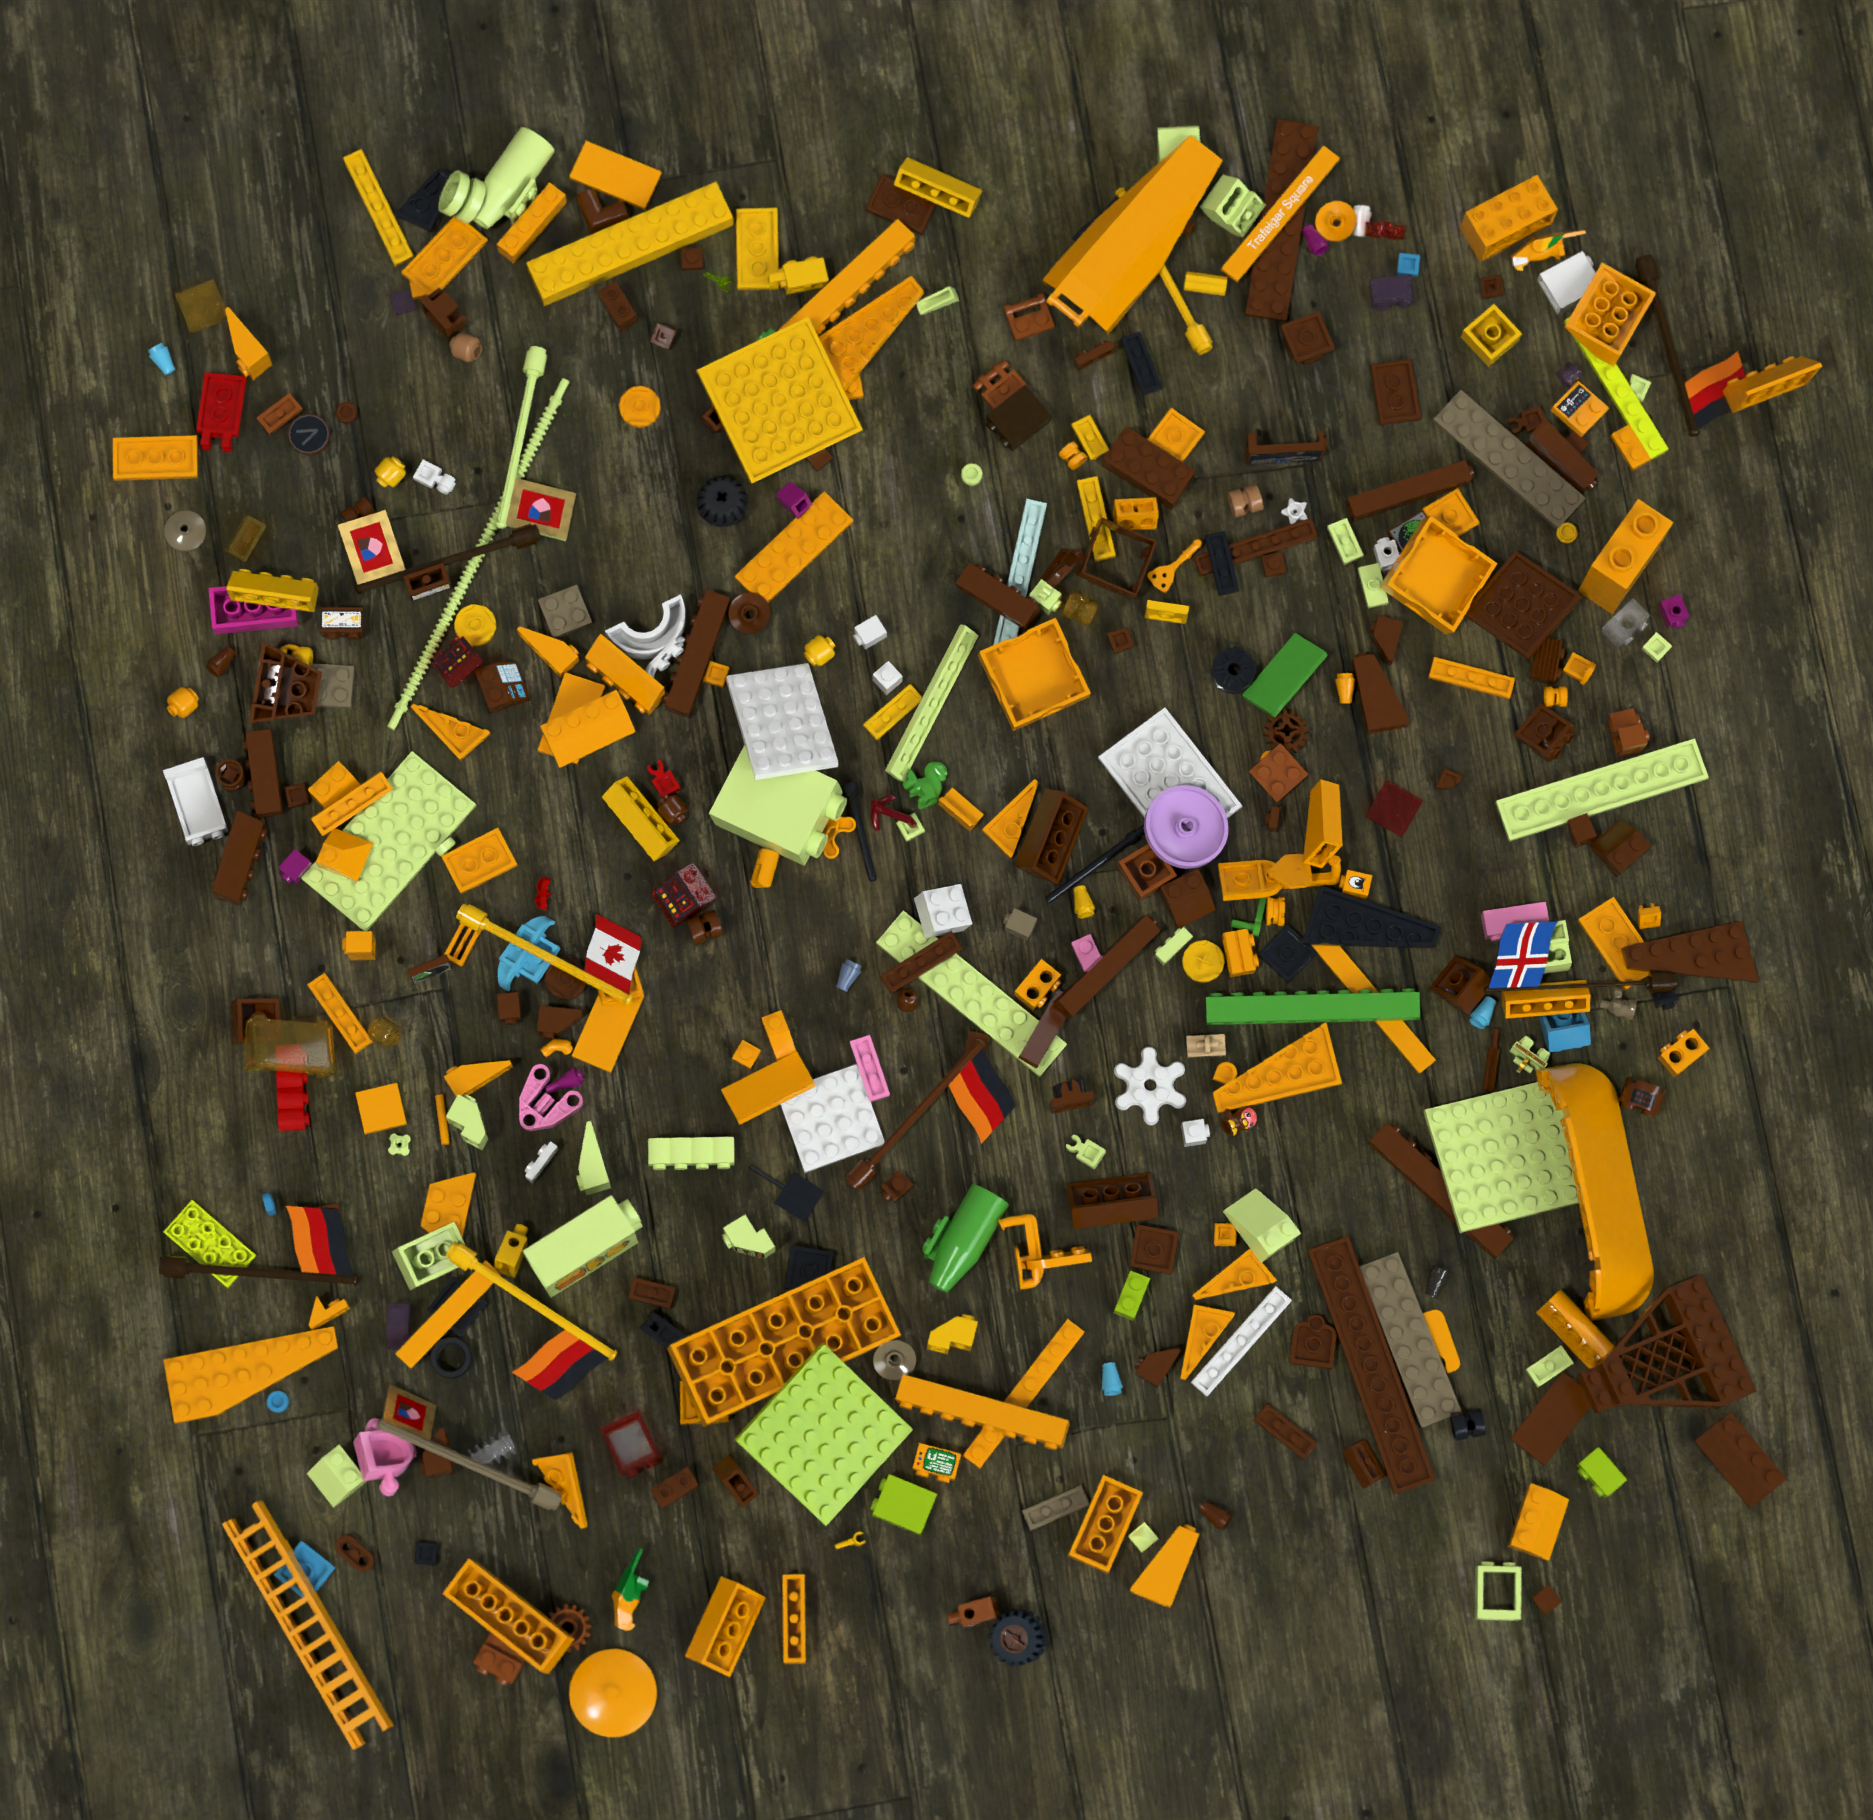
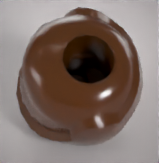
M910 988L901 990L897 997L898 1009L903 1012L914 1011L918 1006V993Z

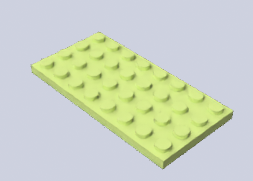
M411 752L387 779L393 790L358 812L342 830L374 843L358 882L321 869L317 866L316 861L301 877L306 884L363 931L370 929L436 853L435 850L452 835L476 807L472 800L414 752Z

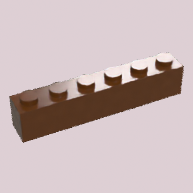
M706 590L705 595L700 596L697 604L700 607L698 615H693L690 626H693L691 634L687 633L683 644L686 646L685 651L679 655L677 665H679L677 673L673 672L670 684H672L670 692L666 691L663 699L666 711L690 718L731 603L730 597Z

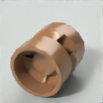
M1257 484L1246 486L1243 491L1236 489L1227 492L1234 518L1246 515L1247 511L1254 513L1263 510V501Z

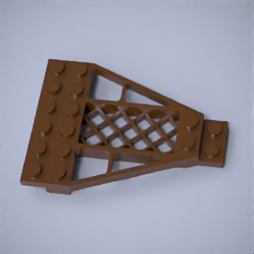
M1702 1274L1661 1291L1660 1295L1603 1359L1594 1367L1577 1374L1595 1414L1611 1407L1624 1406L1715 1408L1716 1410L1757 1391ZM1662 1300H1664L1676 1326L1665 1332H1661L1658 1329L1651 1314ZM1645 1320L1652 1334L1651 1338L1625 1347L1624 1343ZM1668 1336L1667 1343L1659 1340ZM1673 1338L1681 1341L1680 1349L1671 1346ZM1652 1343L1650 1350L1643 1347L1647 1344ZM1657 1345L1665 1349L1663 1357L1655 1353ZM1635 1350L1633 1357L1626 1355V1353ZM1640 1352L1648 1356L1646 1364L1638 1360ZM1670 1352L1678 1355L1676 1363L1668 1359ZM1683 1358L1691 1361L1689 1369L1681 1366ZM1653 1359L1661 1362L1659 1370L1651 1367ZM1623 1360L1631 1363L1629 1371L1624 1368ZM1666 1365L1674 1368L1672 1376L1664 1373ZM1636 1366L1644 1369L1642 1377L1634 1374ZM1679 1371L1686 1374L1677 1378ZM1649 1372L1657 1375L1655 1383L1647 1380ZM1699 1375L1711 1401H1692L1684 1381ZM1662 1378L1669 1381L1663 1385H1660ZM1632 1379L1640 1383L1638 1391L1634 1389L1631 1383ZM1645 1385L1652 1388L1651 1390L1644 1392ZM1676 1386L1683 1401L1651 1400L1648 1396L1668 1387Z

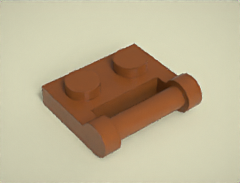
M1043 293L1011 306L1010 304L1003 306L1015 342L1052 330L1055 327ZM1037 305L1040 306L1041 310L1014 319L1013 313Z

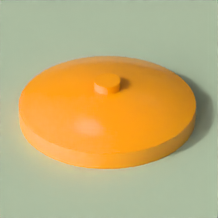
M607 1649L592 1654L578 1666L571 1680L569 1696L572 1710L584 1727L600 1736L622 1737L641 1728L650 1718L656 1704L657 1687L651 1670L642 1659L625 1650Z

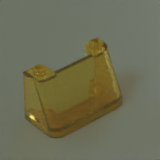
M253 1015L252 1019L246 1021L244 1072H255V1069L265 1072L274 1070L309 1073L312 1076L317 1074V1078L331 1077L336 1074L332 1025H329L328 1021L325 1020L308 1023L266 1019L265 1015Z

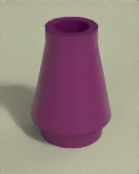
M1312 224L1303 228L1302 232L1310 253H1313L1315 256L1324 254L1329 248L1327 245L1328 241Z

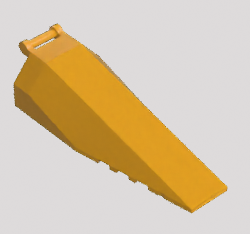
M1189 135L1103 212L1058 260L1043 279L1047 287L1050 285L1056 289L1048 297L1046 303L1050 306L1054 305L1074 321L1073 324L1078 328L1090 316L1109 335L1161 271L1177 239L1182 234L1189 218H1191L1194 209L1203 197L1206 188L1209 186L1223 160L1193 136ZM1061 294L1064 295L1083 312L1078 315L1058 298Z

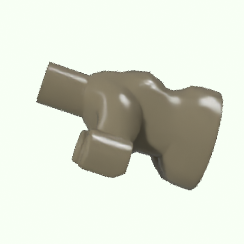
M1615 987L1612 1001L1601 999L1600 1008L1608 1009L1609 1012L1617 1017L1623 1016L1633 1020L1637 999L1623 1000V989Z

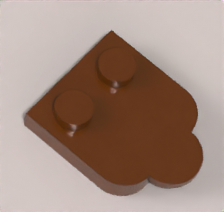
M1310 1315L1305 1322H1300L1295 1326L1292 1335L1289 1364L1332 1370L1336 1332L1333 1327L1326 1325V1321L1321 1315Z

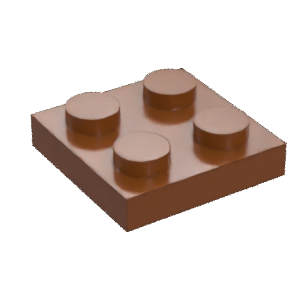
M1281 743L1249 770L1276 802L1282 799L1308 775Z

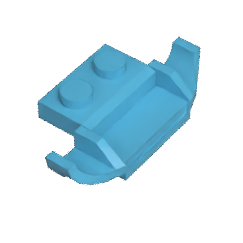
M539 916L530 920L525 925L522 924L515 934L555 956L560 951L557 945L545 939L546 935L544 932L550 925L555 924V921L547 916ZM509 943L499 958V985L509 992L513 978L515 976L519 977L520 974L538 984L550 964Z

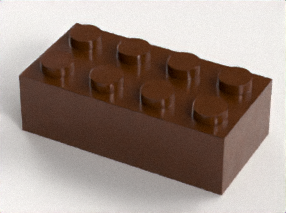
M1127 426L1122 430L1102 462V467L1149 497H1156L1157 502L1171 511L1193 480L1196 470Z

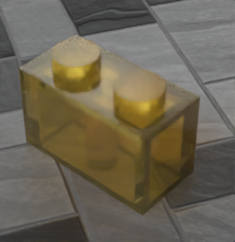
M245 515L224 552L241 562H246L266 525L249 515Z

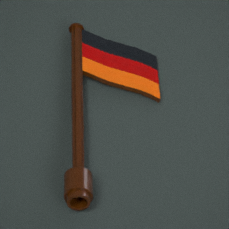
M975 1039V1044L872 1157L865 1161L860 1159L849 1171L845 1181L853 1189L858 1191L866 1186L876 1175L874 1171L875 1165L947 1086L958 1107L975 1129L980 1144L1014 1109L1015 1104L1009 1090L996 1074L983 1049L986 1047L983 1040Z

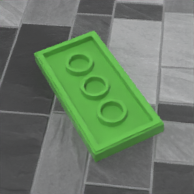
M1294 633L1242 696L1245 700L1275 718L1328 655L1321 648Z

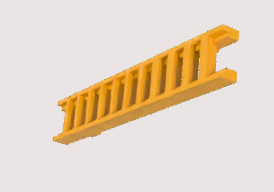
M263 1500L257 1501L252 1507L261 1522L254 1523L243 1530V1532L235 1518L224 1522L222 1525L353 1750L366 1743L356 1727L372 1717H375L382 1731L388 1730L394 1725L304 1573L290 1544L285 1540ZM265 1528L271 1541L253 1551L247 1538ZM275 1546L282 1560L265 1570L258 1557ZM286 1565L293 1578L276 1589L269 1575ZM297 1584L304 1597L286 1607L280 1594ZM308 1602L315 1616L297 1626L290 1613ZM319 1621L326 1634L308 1645L301 1632ZM330 1640L336 1652L323 1661L318 1662L312 1651ZM342 1660L347 1671L329 1681L324 1670ZM353 1679L358 1690L340 1700L335 1689ZM364 1698L369 1709L352 1718L346 1708Z

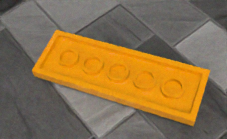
M824 491L812 502L813 505L798 519L795 518L735 575V579L749 593L759 594L769 603L841 535L854 520Z

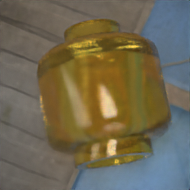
M386 1017L375 1018L367 1030L369 1039L382 1048L394 1046L400 1039L399 1026Z

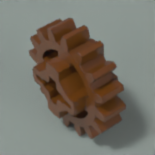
M1284 709L1281 715L1278 713L1275 718L1269 716L1268 721L1270 724L1265 723L1264 728L1268 731H1264L1263 736L1268 737L1265 741L1266 744H1272L1270 750L1279 744L1275 739L1281 741L1289 753L1292 750L1296 754L1298 752L1297 747L1304 748L1305 745L1302 741H1308L1309 737L1304 734L1309 733V729L1304 728L1307 721H1300L1301 714L1296 717L1294 716V710L1287 714L1286 709ZM1281 720V725L1273 729V726ZM1290 720L1293 721L1294 723H1296L1297 726H1294V725L1290 722ZM1284 729L1290 732L1289 736H1285ZM1300 736L1297 742L1291 744L1293 738Z

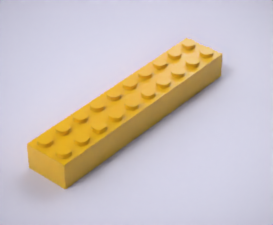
M714 182L526 262L527 269L543 305L546 306L734 226L733 216L717 182Z

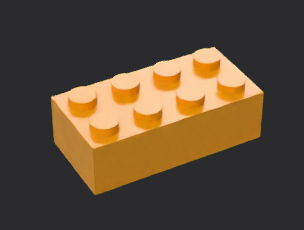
M1103 1475L1068 1557L1108 1574L1143 1492Z

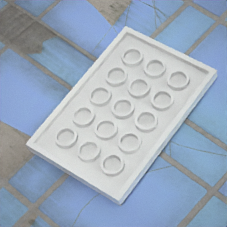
M808 663L728 675L726 677L755 780L838 767V759Z
M1166 708L1159 711L1098 757L1099 761L1144 818L1149 805L1157 795L1170 787L1179 785L1195 786L1210 793L1221 804L1227 818L1242 808L1241 803Z

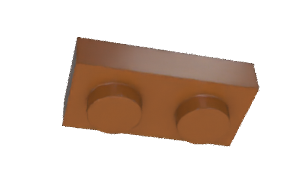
M288 393L259 415L257 420L267 433L272 435L301 413L303 409L293 396Z

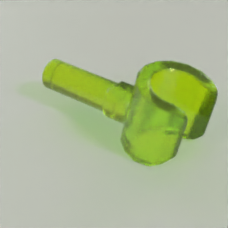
M708 272L704 274V277L715 281L722 290L729 292L725 287L727 283L733 284L726 276L719 278Z

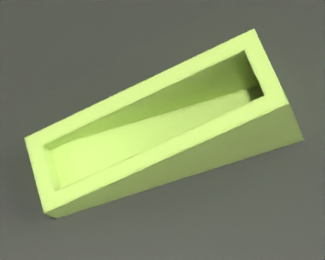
M949 286L918 301L916 305L920 314L923 315L957 302L959 298L955 289Z

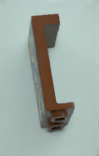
M1318 430L1315 442L1257 445L1256 433L1248 434L1245 443L1246 465L1321 461L1328 448L1327 436H1323V430Z

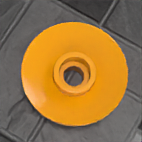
M1341 201L1325 204L1317 213L1315 220L1317 231L1326 240L1334 242L1348 238L1353 233L1357 223L1356 214L1352 207ZM1336 221H1341L1339 226H1334Z

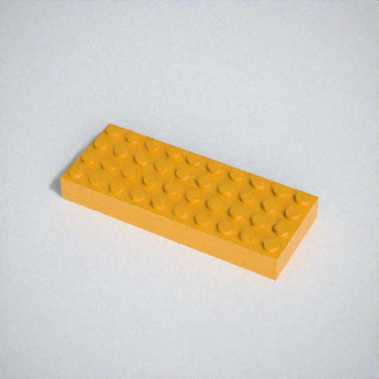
M863 1257L673 1343L667 1349L703 1427L775 1395L821 1343L825 1344L845 1363L878 1348L890 1340L897 1339L901 1334L867 1261Z

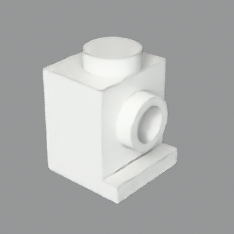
M1382 538L1374 545L1373 550L1377 563H1379L1380 571L1390 570L1399 556L1395 539ZM1389 549L1391 554H1385L1384 550Z

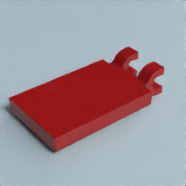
M205 372L196 428L197 433L202 434L200 441L202 450L210 451L211 438L222 439V451L231 453L232 437L239 438L247 383L245 376Z

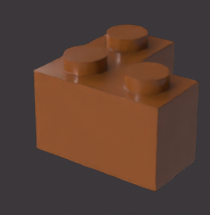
M1634 708L1610 713L1607 717V722L1617 758L1642 753L1648 744L1649 733L1647 729L1643 728L1639 714H1635Z

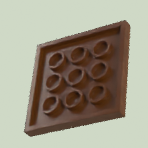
M1515 551L1471 602L1465 617L1527 660H1530L1582 597L1575 590Z

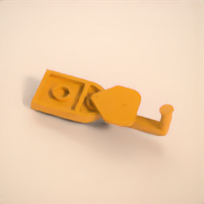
M1303 854L1284 855L1277 863L1269 860L1218 863L1223 901L1271 897L1281 889L1337 884L1340 881L1341 859L1339 856H1333L1329 859L1331 872L1314 874L1311 873L1310 865L1303 863Z

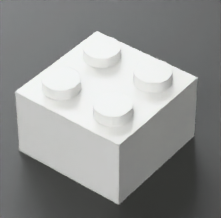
M961 884L923 891L914 898L925 939L946 935L951 931L953 933L961 932L972 925Z

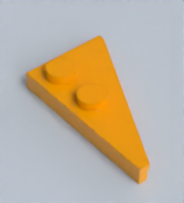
M416 704L411 706V709L460 761L491 735L486 729L483 730L446 714L437 713L429 710L427 707Z
M1036 779L982 829L1010 859L1013 858L1038 786Z
M573 1453L532 1459L534 1466L538 1465L545 1475L544 1480L553 1489L558 1490L559 1494H562L560 1502L562 1505L565 1504L572 1513L571 1518L580 1526V1529L587 1527L588 1524Z

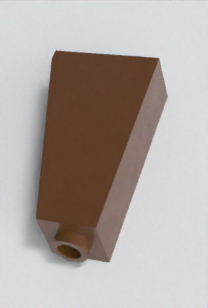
M1546 419L1533 431L1527 446L1582 494L1586 490L1591 491L1598 483L1596 479L1599 473Z
M1367 652L1355 655L1356 657L1352 659L1351 664L1354 678L1356 679L1355 683L1366 735L1407 728L1410 723L1409 718L1375 655H1368Z

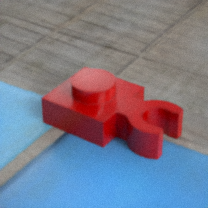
M657 760L658 770H652L650 765L647 766L649 774L656 777L651 781L661 798L681 790L671 771L663 772L664 767L660 760Z

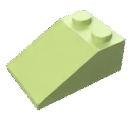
M591 1121L586 1123L578 1168L580 1175L576 1176L580 1191L585 1190L586 1195L611 1188Z
M1254 1189L1223 1211L1261 1263L1294 1241L1301 1234L1289 1216L1257 1189Z
M455 1222L392 1251L410 1290L459 1268L445 1256L454 1241L465 1245Z

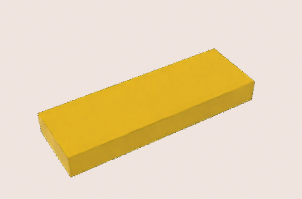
M909 684L863 724L864 728L878 741L913 711L923 697Z

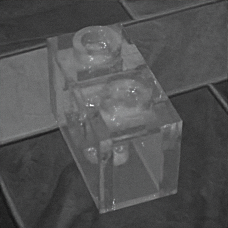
M1632 598L1603 626L1601 632L1619 649L1623 644L1627 646L1635 638L1633 636L1635 632L1639 631L1641 633L1649 625L1647 621L1651 615ZM1629 621L1632 624V628L1626 629L1622 622Z

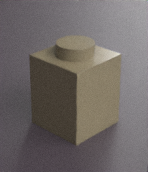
M1014 908L1013 912H1008L1003 924H1006L1005 931L1028 941L1037 923V918Z

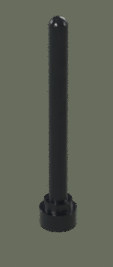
M857 782L844 784L841 786L842 795H845V798L848 799L852 817L856 822L855 829L868 880L874 882L876 880V873L856 798L859 791Z

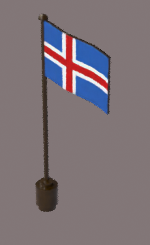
M1558 921L1509 923L1503 929L1499 941L1496 966L1489 986L1484 987V993L1645 985V988L1649 989L1650 993H1665L1677 989V977L1675 973L1670 971L1649 972L1648 976H1645V981L1539 985L1547 965L1551 936Z

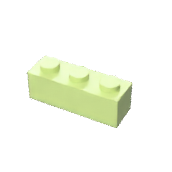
M1184 927L1177 929L1174 933L1175 936L1169 937L1163 947L1159 946L1155 950V957L1163 965L1193 938Z

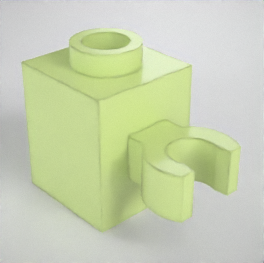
M1042 579L1029 595L1038 602L1039 608L1047 615L1051 611L1056 612L1062 604V601H1060L1062 594Z

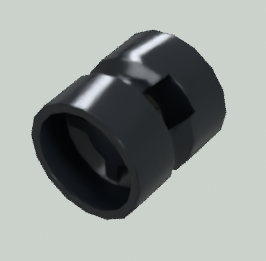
M1480 1408L1468 1410L1467 1414H1464L1462 1411L1450 1414V1424L1455 1441L1468 1439L1469 1435L1473 1438L1486 1435L1484 1418ZM1467 1421H1471L1472 1427L1468 1428Z

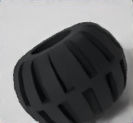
M716 476L708 479L700 487L696 498L697 510L700 516L709 524L717 527H728L737 523L745 515L748 508V494L738 480L730 476ZM720 496H721L722 498L725 497V498H726V501H725V502H723L722 500L719 501V500H718V497H720Z

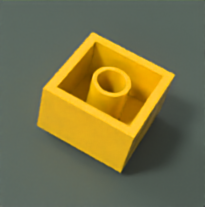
M1493 304L1463 330L1461 338L1490 367L1519 342L1522 333Z

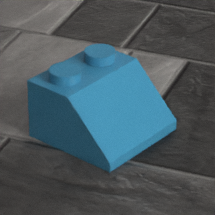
M1585 1012L1539 1016L1544 1041L1549 1053L1591 1045L1590 1024Z

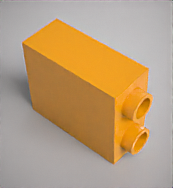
M1638 499L1591 565L1578 592L1613 615L1659 549L1673 522Z

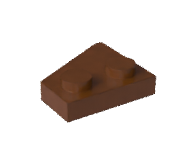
M1062 548L1038 582L1042 579L1052 587L1058 585L1086 555L1080 550Z

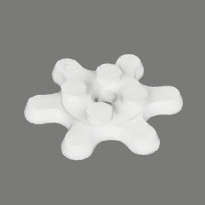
M1148 1046L1141 1051L1142 1062L1139 1066L1130 1067L1125 1063H1119L1115 1066V1076L1124 1080L1127 1084V1090L1116 1098L1115 1105L1120 1110H1127L1132 1105H1138L1144 1111L1143 1119L1145 1123L1155 1125L1159 1121V1108L1162 1105L1169 1104L1177 1109L1185 1106L1186 1097L1182 1093L1177 1092L1173 1087L1175 1079L1184 1074L1185 1066L1179 1061H1175L1165 1067L1159 1065L1156 1058V1050ZM1149 1079L1153 1080L1157 1085L1153 1091H1148L1144 1087V1083Z

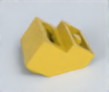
M962 1314V1317L957 1316L930 1332L927 1349L948 1354L950 1346L971 1351L978 1321H974L975 1317Z

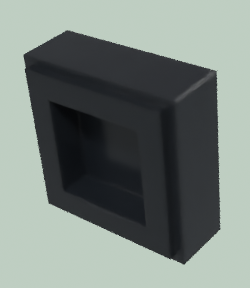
M416 1542L414 1564L437 1566L438 1543Z

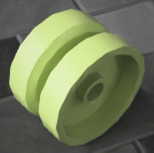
M455 171L449 177L442 190L438 205L439 211L448 216L455 214L457 220L465 224L470 223L482 205L486 184L477 178L470 179L469 175L464 172Z

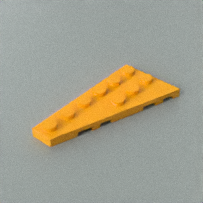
M912 276L819 336V340L844 391H846L924 295L922 288Z
M1325 1022L1312 1032L1307 1033L1299 1040L1249 1069L1241 1076L1215 1090L1212 1094L1217 1114L1224 1113L1225 1109L1232 1111L1245 1106L1249 1107L1341 1085L1342 1081L1327 1023Z

